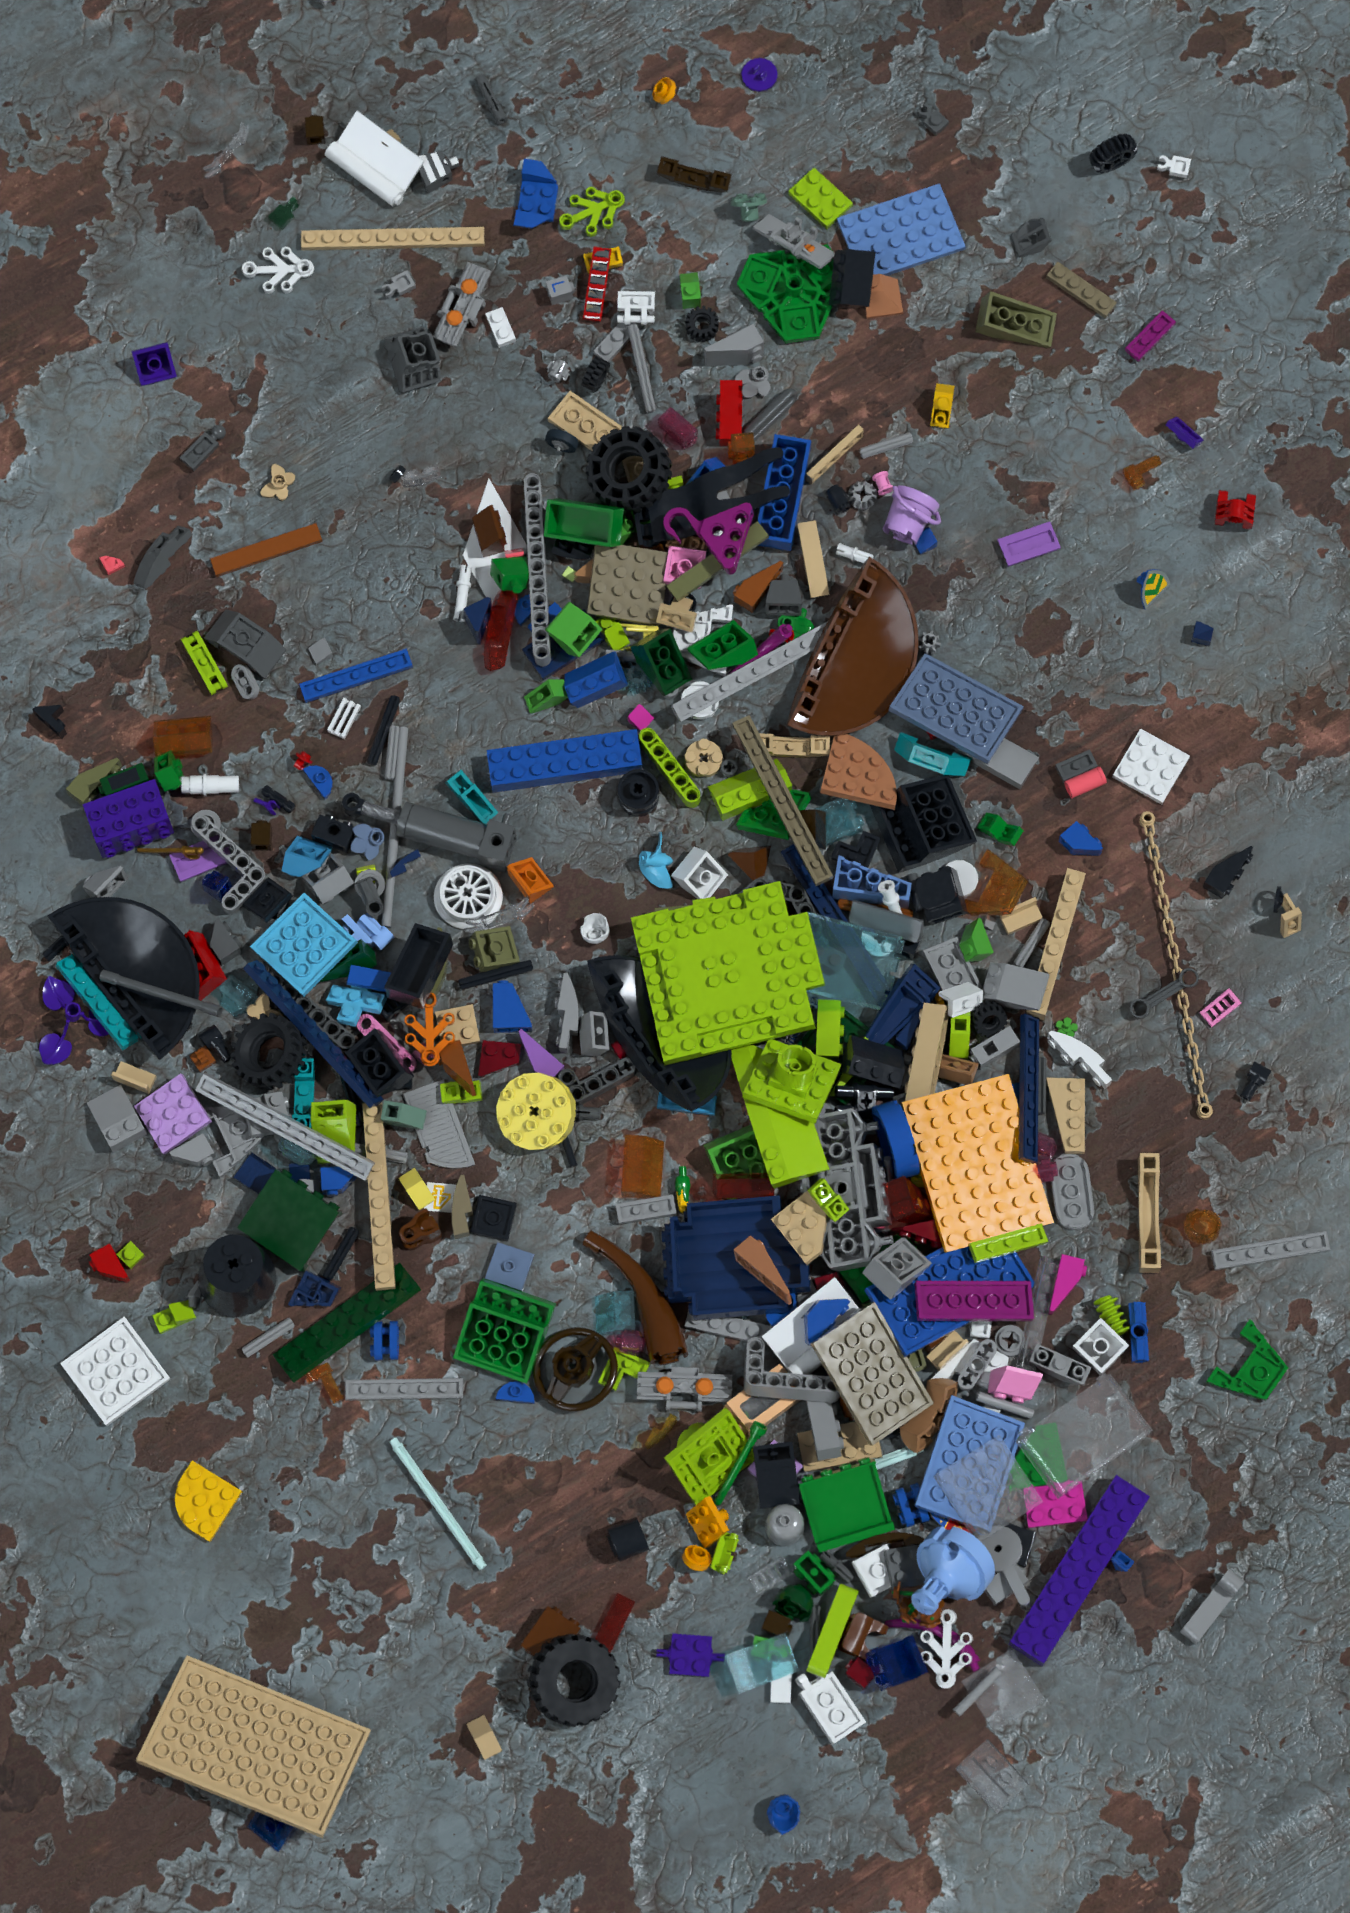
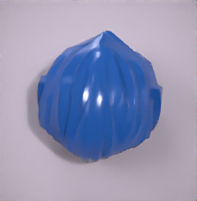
M786 1794L770 1801L767 1809L768 1820L771 1826L783 1835L791 1831L800 1822L799 1816L801 1811L798 1802Z

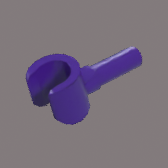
M254 798V802L266 807L271 815H276L273 810L274 808L280 809L274 800L265 802Z

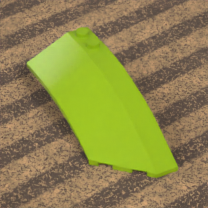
M753 1044L731 1049V1058L742 1095L763 1052V1049ZM743 1098L771 1185L774 1189L830 1170L814 1123Z

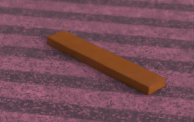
M314 523L210 558L216 577L323 541L318 526Z

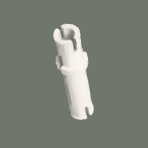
M460 565L459 581L456 583L458 589L454 621H458L460 614L459 622H465L463 608L467 606L468 590L471 588L470 575L472 567L469 565L466 568V573V565Z

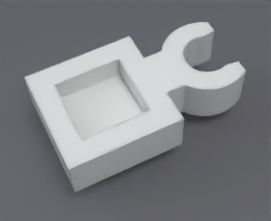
M1160 156L1159 161L1164 162L1165 165L1158 164V171L1170 170L1169 175L1187 178L1191 159L1173 156L1172 160H1169L1166 156Z

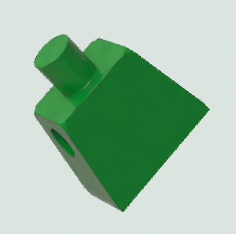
M526 556L491 559L490 575L502 591L512 590L518 594L527 588L529 572Z

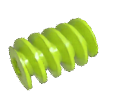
M1111 1295L1094 1301V1305H1100L1096 1308V1311L1101 1313L1099 1319L1105 1320L1119 1336L1130 1329L1129 1326L1123 1327L1127 1320L1120 1319V1317L1124 1313L1117 1312L1121 1305H1114L1118 1297L1112 1298Z

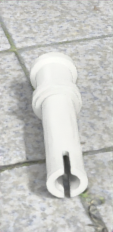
M891 880L881 882L878 885V890L883 895L882 901L884 905L888 906L890 911L902 914L898 903L900 898L894 890V882Z

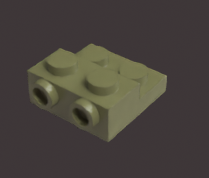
M510 926L475 931L470 936L469 947L475 952L474 965L476 968L479 967L480 972L520 962Z

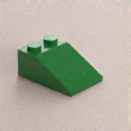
M734 620L687 648L708 670L741 665L758 655L754 638Z

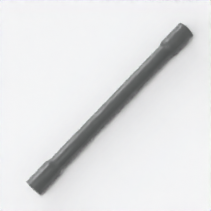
M102 970L100 973L101 981L113 985H120L216 1017H220L223 1012V1007L214 1003L184 996L120 976L107 970Z

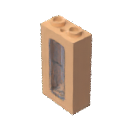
M781 1363L769 1371L788 1373ZM743 1390L729 1400L724 1408L726 1407L731 1412L742 1432L749 1439L751 1435L750 1427L754 1421L767 1426L800 1400L750 1396Z

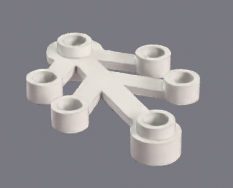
M267 247L262 252L263 257L266 260H271L276 266H256L251 261L245 262L242 266L243 274L247 278H252L256 274H275L269 281L263 284V290L267 294L273 293L274 286L288 273L294 274L288 281L282 282L281 288L284 293H290L293 289L292 286L301 277H309L314 272L313 263L307 259L300 260L292 253L289 247L281 249V256L283 259H289L295 265H287L274 254L271 248ZM285 251L290 252L288 255L283 254ZM271 252V255L266 256L265 253ZM307 267L308 270L302 271V268ZM249 269L253 270L252 273H247ZM270 285L272 288L266 289V286ZM285 285H290L288 289L284 288Z
M951 1609L943 1610L941 1613L943 1647L936 1641L931 1631H923L920 1636L921 1640L924 1643H928L942 1659L941 1667L933 1659L930 1651H923L920 1654V1660L923 1663H927L936 1673V1682L942 1688L952 1687L956 1682V1674L965 1665H969L972 1662L971 1654L962 1653L959 1661L950 1668L951 1659L964 1646L973 1641L972 1634L965 1632L961 1634L960 1640L951 1647L952 1625L957 1620L956 1613ZM947 1613L951 1617L949 1621H946L944 1619V1616ZM926 1633L930 1634V1639L928 1641L924 1639V1635ZM964 1635L969 1636L970 1640L968 1642L963 1640ZM925 1653L930 1656L928 1661H925L923 1658ZM964 1655H967L969 1657V1661L967 1663L963 1661ZM944 1674L949 1677L947 1682L942 1680Z

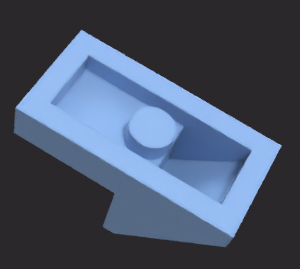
M348 914L342 918V927L357 941L362 939L371 949L374 947L373 940Z

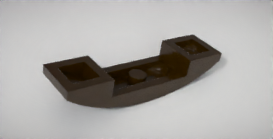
M661 156L657 170L659 176L695 189L728 192L732 174L714 170V173L678 164V160Z
M901 1532L875 1535L853 1546L846 1553V1560L866 1555L865 1548L899 1541H903L904 1547L921 1544L924 1538Z

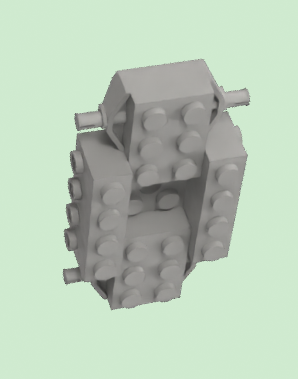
M853 1108L820 1114L815 1127L830 1170L802 1179V1182H800L801 1192L805 1193L821 1178H825L835 1194H839L838 1187L840 1184H846V1191L839 1195L849 1210L836 1222L832 1221L827 1215L823 1253L818 1257H823L828 1267L838 1272L867 1267L870 1261L879 1254L882 1245L893 1244L892 1235L881 1238L873 1229L892 1225L883 1149L874 1143L863 1145L867 1132L879 1130L878 1121L873 1123L864 1122Z

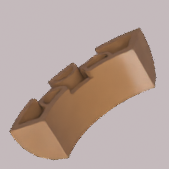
M945 1378L927 1380L926 1390L934 1404L900 1427L901 1438L908 1449L918 1453L933 1442L932 1437L939 1431L950 1396L956 1397L957 1381Z

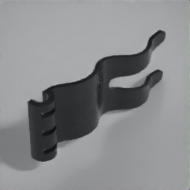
M780 447L766 449L739 463L712 470L684 486L667 489V491L664 490L661 494L663 497L659 501L656 500L653 506L642 508L640 512L635 513L633 511L639 547L651 548L657 546L659 542L675 540L667 534L663 524L666 513L673 508H685L698 521H702L745 502L750 503L754 511L772 501L787 498L790 495L788 486L771 487L739 498L722 500L717 498L719 491L742 482L765 465L781 459L784 454L783 450ZM676 516L671 520L670 527L674 529L679 539L697 535L685 517ZM650 520L648 524H640L642 521ZM653 536L651 540H643V538Z

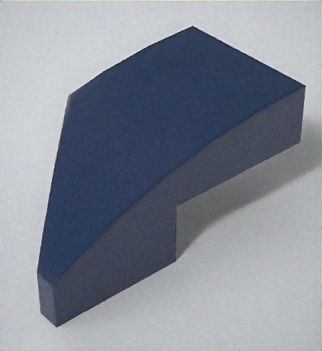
M417 849L401 859L390 871L391 877L393 878L407 872L404 865L421 858L419 850Z

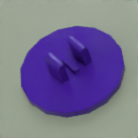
M752 59L743 67V83L752 91H767L777 81V69L767 59Z

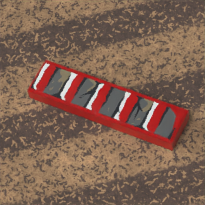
M593 246L583 320L601 322L612 249Z

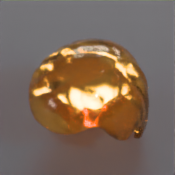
M1195 1209L1185 1217L1183 1224L1185 1235L1190 1241L1198 1245L1210 1244L1219 1236L1221 1220L1213 1211Z

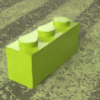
M818 999L816 1055L832 1061H839V1055H843V1044L839 1043L840 1037L844 1036V1025H840V1018H844L845 1007L841 1006V1000Z

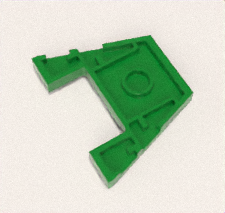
M1249 1319L1239 1335L1255 1345L1253 1352L1235 1377H1231L1216 1367L1206 1382L1266 1401L1288 1370V1367L1274 1348L1269 1345L1264 1335L1259 1332L1254 1322Z

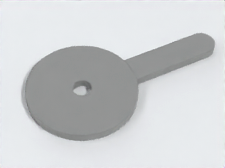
M1004 1526L992 1527L989 1534L982 1532L977 1539L989 1551L994 1562L995 1572H1003L1018 1603L1021 1606L1028 1605L1030 1602L1029 1595L1014 1568L1022 1555V1544L1019 1536L1013 1530ZM1000 1546L1002 1547V1550L1000 1552H996L994 1550L995 1547Z

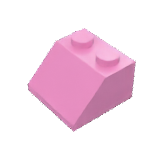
M1012 1366L993 1369L990 1372L988 1394H993L995 1398L1003 1400L1010 1398L1014 1403L1023 1404L1024 1401L1032 1399L1043 1374Z

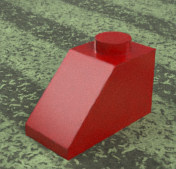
M110 1243L89 1254L92 1259L89 1261V1264L94 1272L98 1270L101 1276L123 1282L130 1281Z

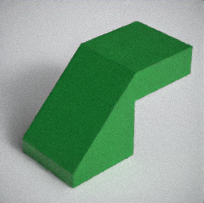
M987 812L977 826V829L1002 844L1015 846L1024 831L1020 826L1007 824L999 815Z

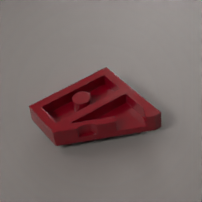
M483 1040L478 1077L483 1078L485 1075L493 1072L497 1073L507 1067L511 1068L519 1065L521 1044Z

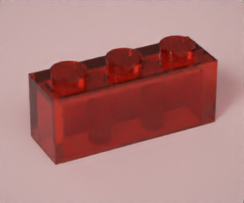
M768 1173L713 1174L712 1193L717 1199L774 1196V1188L771 1185Z

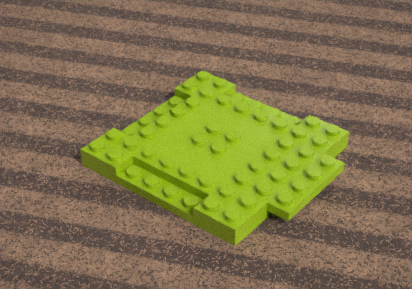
M780 881L745 889L743 893L670 911L664 909L631 917L665 1065L816 1029L807 990L825 986L813 932L808 912L789 916Z

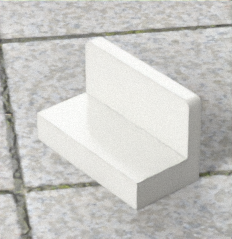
M970 982L939 992V996L948 1001L947 1015L952 1018L972 1010L974 1011V1007L976 1005L979 1007V1003L983 1002V990Z

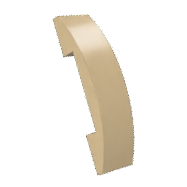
M759 733L771 756L820 757L830 754V736L811 735L810 738L773 736V734Z

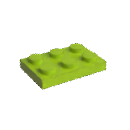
M815 168L788 191V194L826 229L853 206V202Z

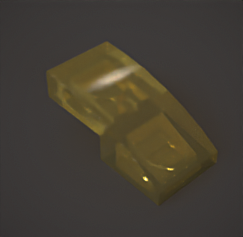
M669 1414L661 1431L653 1427L644 1444L645 1448L650 1449L662 1441L674 1427L677 1417Z

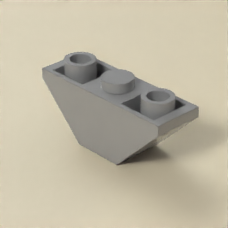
M1036 1344L1029 1360L1035 1367L1052 1377L1083 1386L1091 1370L1090 1366L1039 1344Z

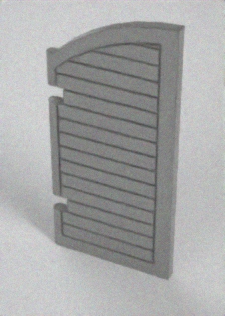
M444 1079L404 1093L403 1097L407 1105L427 1111L423 1130L415 1129L422 1148L429 1147L430 1151L424 1153L427 1163L450 1169L475 1166L453 1103H442L440 1084L445 1083Z

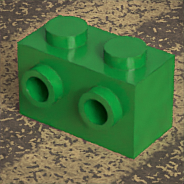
M170 750L154 758V772L156 775L154 778L159 787L162 786L165 792L177 789L182 784L183 772L181 769H183V765L180 759H176Z
M807 1551L793 1564L795 1569L793 1572L800 1580L804 1579L808 1583L806 1587L813 1595L817 1593L820 1597L835 1584V1575L829 1568L825 1569L820 1564L822 1561L815 1553L811 1554Z

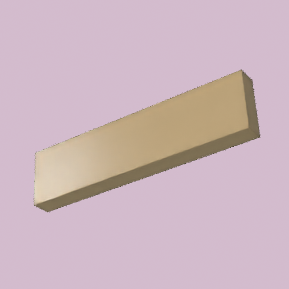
M860 425L856 426L806 473V481L811 485L863 437V428Z

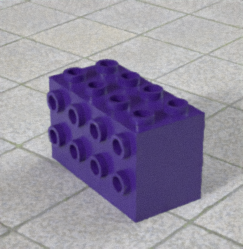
M155 779L82 804L102 859L105 857L111 858L122 851H131L139 845H148L153 840L164 839L174 833Z

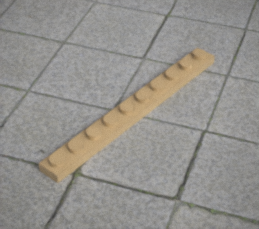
M484 227L301 231L302 250L485 247Z
M381 1102L379 1105L369 1108L364 1103L362 1106L366 1158L375 1162L368 1177L376 1291L396 1289L384 1122L381 1120L383 1104Z

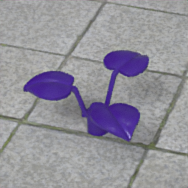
M48 976L45 981L43 1002L52 1011H57L63 1007L67 1020L61 1038L57 1034L52 1033L45 1035L40 1041L39 1052L42 1062L47 1065L59 1064L70 1056L72 1045L69 1041L64 1040L69 1023L76 1022L80 1017L89 1021L88 1028L94 1035H109L90 1010L89 1017H87L84 1012H81L80 1006L73 1002L75 993L71 985L52 976Z

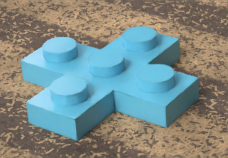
M332 985L326 1001L328 1005L342 1007L337 1017L339 1024L356 1027L362 1011L380 1014L387 998L385 994L371 992L372 989Z

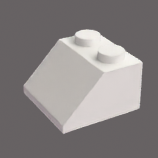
M693 847L671 876L695 898L703 899L711 897L728 874L707 851Z
M1100 1318L1073 1345L1072 1349L1101 1376L1129 1345Z

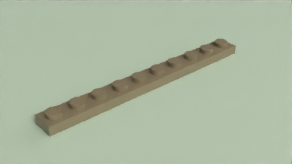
M750 715L733 722L732 726L815 886L833 879V875Z

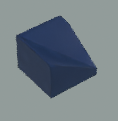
M1196 621L1191 642L1210 646L1214 628Z

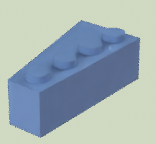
M838 855L832 897L837 900H856L884 905L882 901L883 895L879 892L878 885L885 880H891L894 882V890L900 898L898 902L900 908L908 909L912 883L889 874H882L879 870L869 869L862 866L861 863L846 860L845 857Z

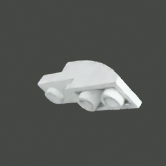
M1055 1031L1048 1033V1044L1053 1049L1057 1048L1059 1050L1061 1058L1066 1063L1070 1062L1074 1066L1079 1061L1082 1070L1086 1073L1089 1072L1093 1076V1081L1099 1087L1102 1086L1106 1089L1111 1084L1112 1079L1101 1068L1105 1060L1081 1041Z

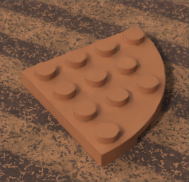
M834 735L820 793L895 810L897 799L896 784L893 774L884 759L869 745L851 735Z

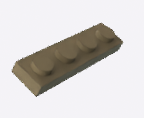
M1059 262L1053 266L1046 276L1048 280L1105 319L1117 305L1116 301Z

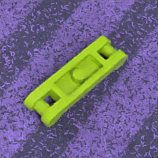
M195 631L192 633L193 635L181 638V641L208 691L213 695L217 690L225 689L228 685L199 632ZM194 642H197V643H198L197 645H195V646H193V647H191V645H190V644H192V643H194ZM217 677L218 682L212 684L210 680Z

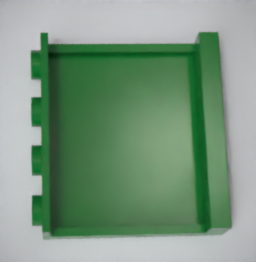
M869 1457L858 1460L857 1464L845 1463L840 1465L837 1470L825 1469L820 1471V1475L814 1477L812 1474L801 1477L800 1481H797L814 1542L819 1553L895 1530L874 1459Z

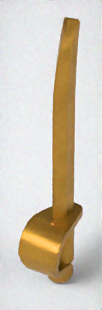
M182 846V848H137V852L182 853L188 859L197 860L204 852V849L202 847Z

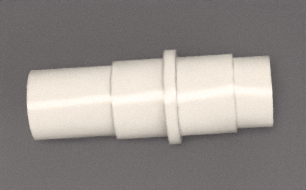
M203 773V775L182 777V794H204V796H207V794L239 793V776L206 775V773Z

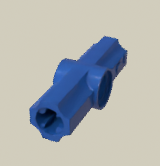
M1145 1302L1128 1303L1132 1362H1149ZM1140 1328L1144 1335L1138 1337L1134 1334L1133 1330Z

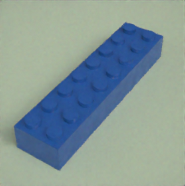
M637 729L486 750L492 793L624 775L631 770L642 769Z

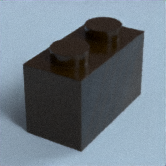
M816 809L799 810L819 850H826V812Z

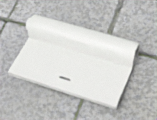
M356 111L339 140L332 142L325 151L327 158L392 207L398 206L403 201L404 193L425 162L359 111Z
M835 1277L761 1336L789 1373L810 1375L822 1365L812 1346L805 1343L804 1314L816 1300L848 1299L851 1301L848 1304L849 1309L842 1316L839 1314L836 1317V1323L831 1329L861 1310ZM826 1329L821 1335H824L830 1330Z

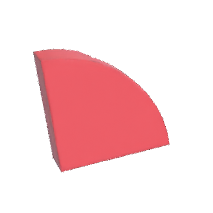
M109 556L99 558L108 575L125 567L124 563L118 558Z

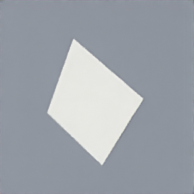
M488 479L477 514L489 505H493L494 511L498 510L501 526L504 528L507 544L504 545V550L523 548L525 556L528 551L527 545L493 484ZM472 526L463 557L467 564L472 567L471 571L484 595L491 598L493 609L503 591L490 575L491 559L505 558V552L483 558L474 526Z

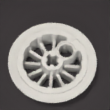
M471 863L460 864L446 871L438 880L434 890V904L440 917L449 925L464 930L477 929L491 922L498 914L503 901V891L498 878L489 869ZM473 876H478L479 878L471 885ZM463 880L465 883L463 886L456 887L455 882ZM482 880L487 883L486 885L477 887ZM486 889L490 890V894L478 893ZM447 892L457 894L449 898H445ZM465 892L471 893V897L465 896ZM477 897L489 899V901L485 905ZM458 900L452 908L448 905L449 902ZM476 902L483 909L476 912L473 904ZM463 903L462 913L456 912V909ZM467 905H471L473 914H466Z

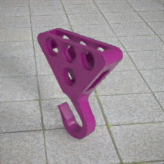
M745 502L702 521H698L687 509L681 507L673 508L666 513L663 524L669 536L681 544L678 535L670 527V522L676 516L685 517L725 572L729 575L736 572L754 516L750 503ZM740 518L746 519L744 523H737ZM716 531H723L720 536H714ZM735 535L741 536L737 541L731 540ZM730 552L735 553V556L732 558L726 557Z

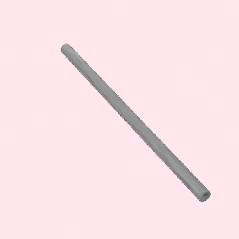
M399 727L392 809L401 811L409 729L407 727ZM390 823L381 926L391 928L395 877H391L390 871L397 863L399 840L397 826L394 823Z

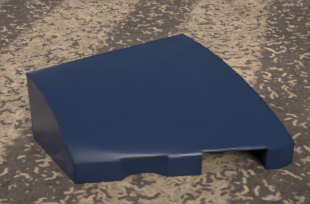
M306 1270L288 1305L331 1306L342 1287Z

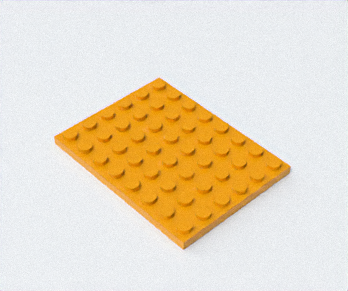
M1009 1074L900 1103L915 1142L913 1145L915 1153L918 1155L920 1173L944 1253L966 1248L972 1242L1041 1223L1043 1226L1054 1223L1036 1163L1032 1164L1019 1159V1106Z

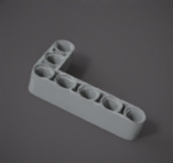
M197 815L192 820L193 832L242 876L223 896L221 902L224 912L228 914L235 913L265 881V872L207 817ZM202 821L206 826L203 829H198L195 824ZM212 834H217L220 839L217 842H212L209 837ZM226 847H231L234 852L227 855L223 850ZM245 860L248 864L242 868L237 865V862ZM257 872L262 877L259 880H253L251 875ZM241 886H246L249 891L246 894H241L238 889ZM233 900L236 904L234 907L228 908L225 902Z
M752 1337L747 1341L744 1366V1391L746 1394L757 1397L819 1402H836L839 1400L840 1394L829 1376L764 1371V1341L758 1337Z

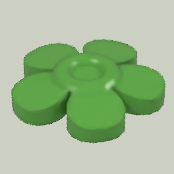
M1064 1018L1063 1022L1057 1021L1056 1028L1059 1029L1057 1032L1074 1037V1032L1078 1030V1025L1076 1023L1071 1024L1072 1020L1070 1018Z

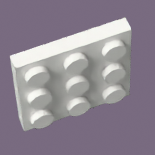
M1140 728L1112 778L1162 805L1188 762L1190 755Z

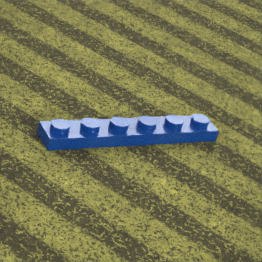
M406 648L300 683L299 685L305 703L413 668Z

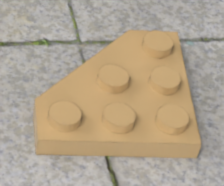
M806 1191L771 1220L806 1265H808L823 1253L827 1214L815 1202L809 1192Z

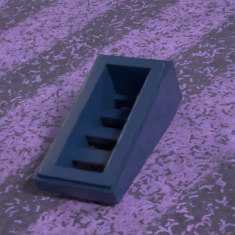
M919 1011L895 1039V1044L905 1052L909 1050L916 1028L919 1027Z

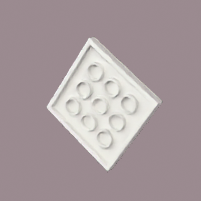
M125 1317L60 1363L106 1426L171 1380Z

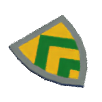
M1147 570L1136 580L1142 585L1141 601L1144 609L1146 610L1171 584L1167 575L1161 570Z

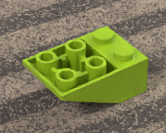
M349 1100L311 1102L312 1129L355 1151L356 1104ZM317 1156L318 1164L330 1163L329 1161Z

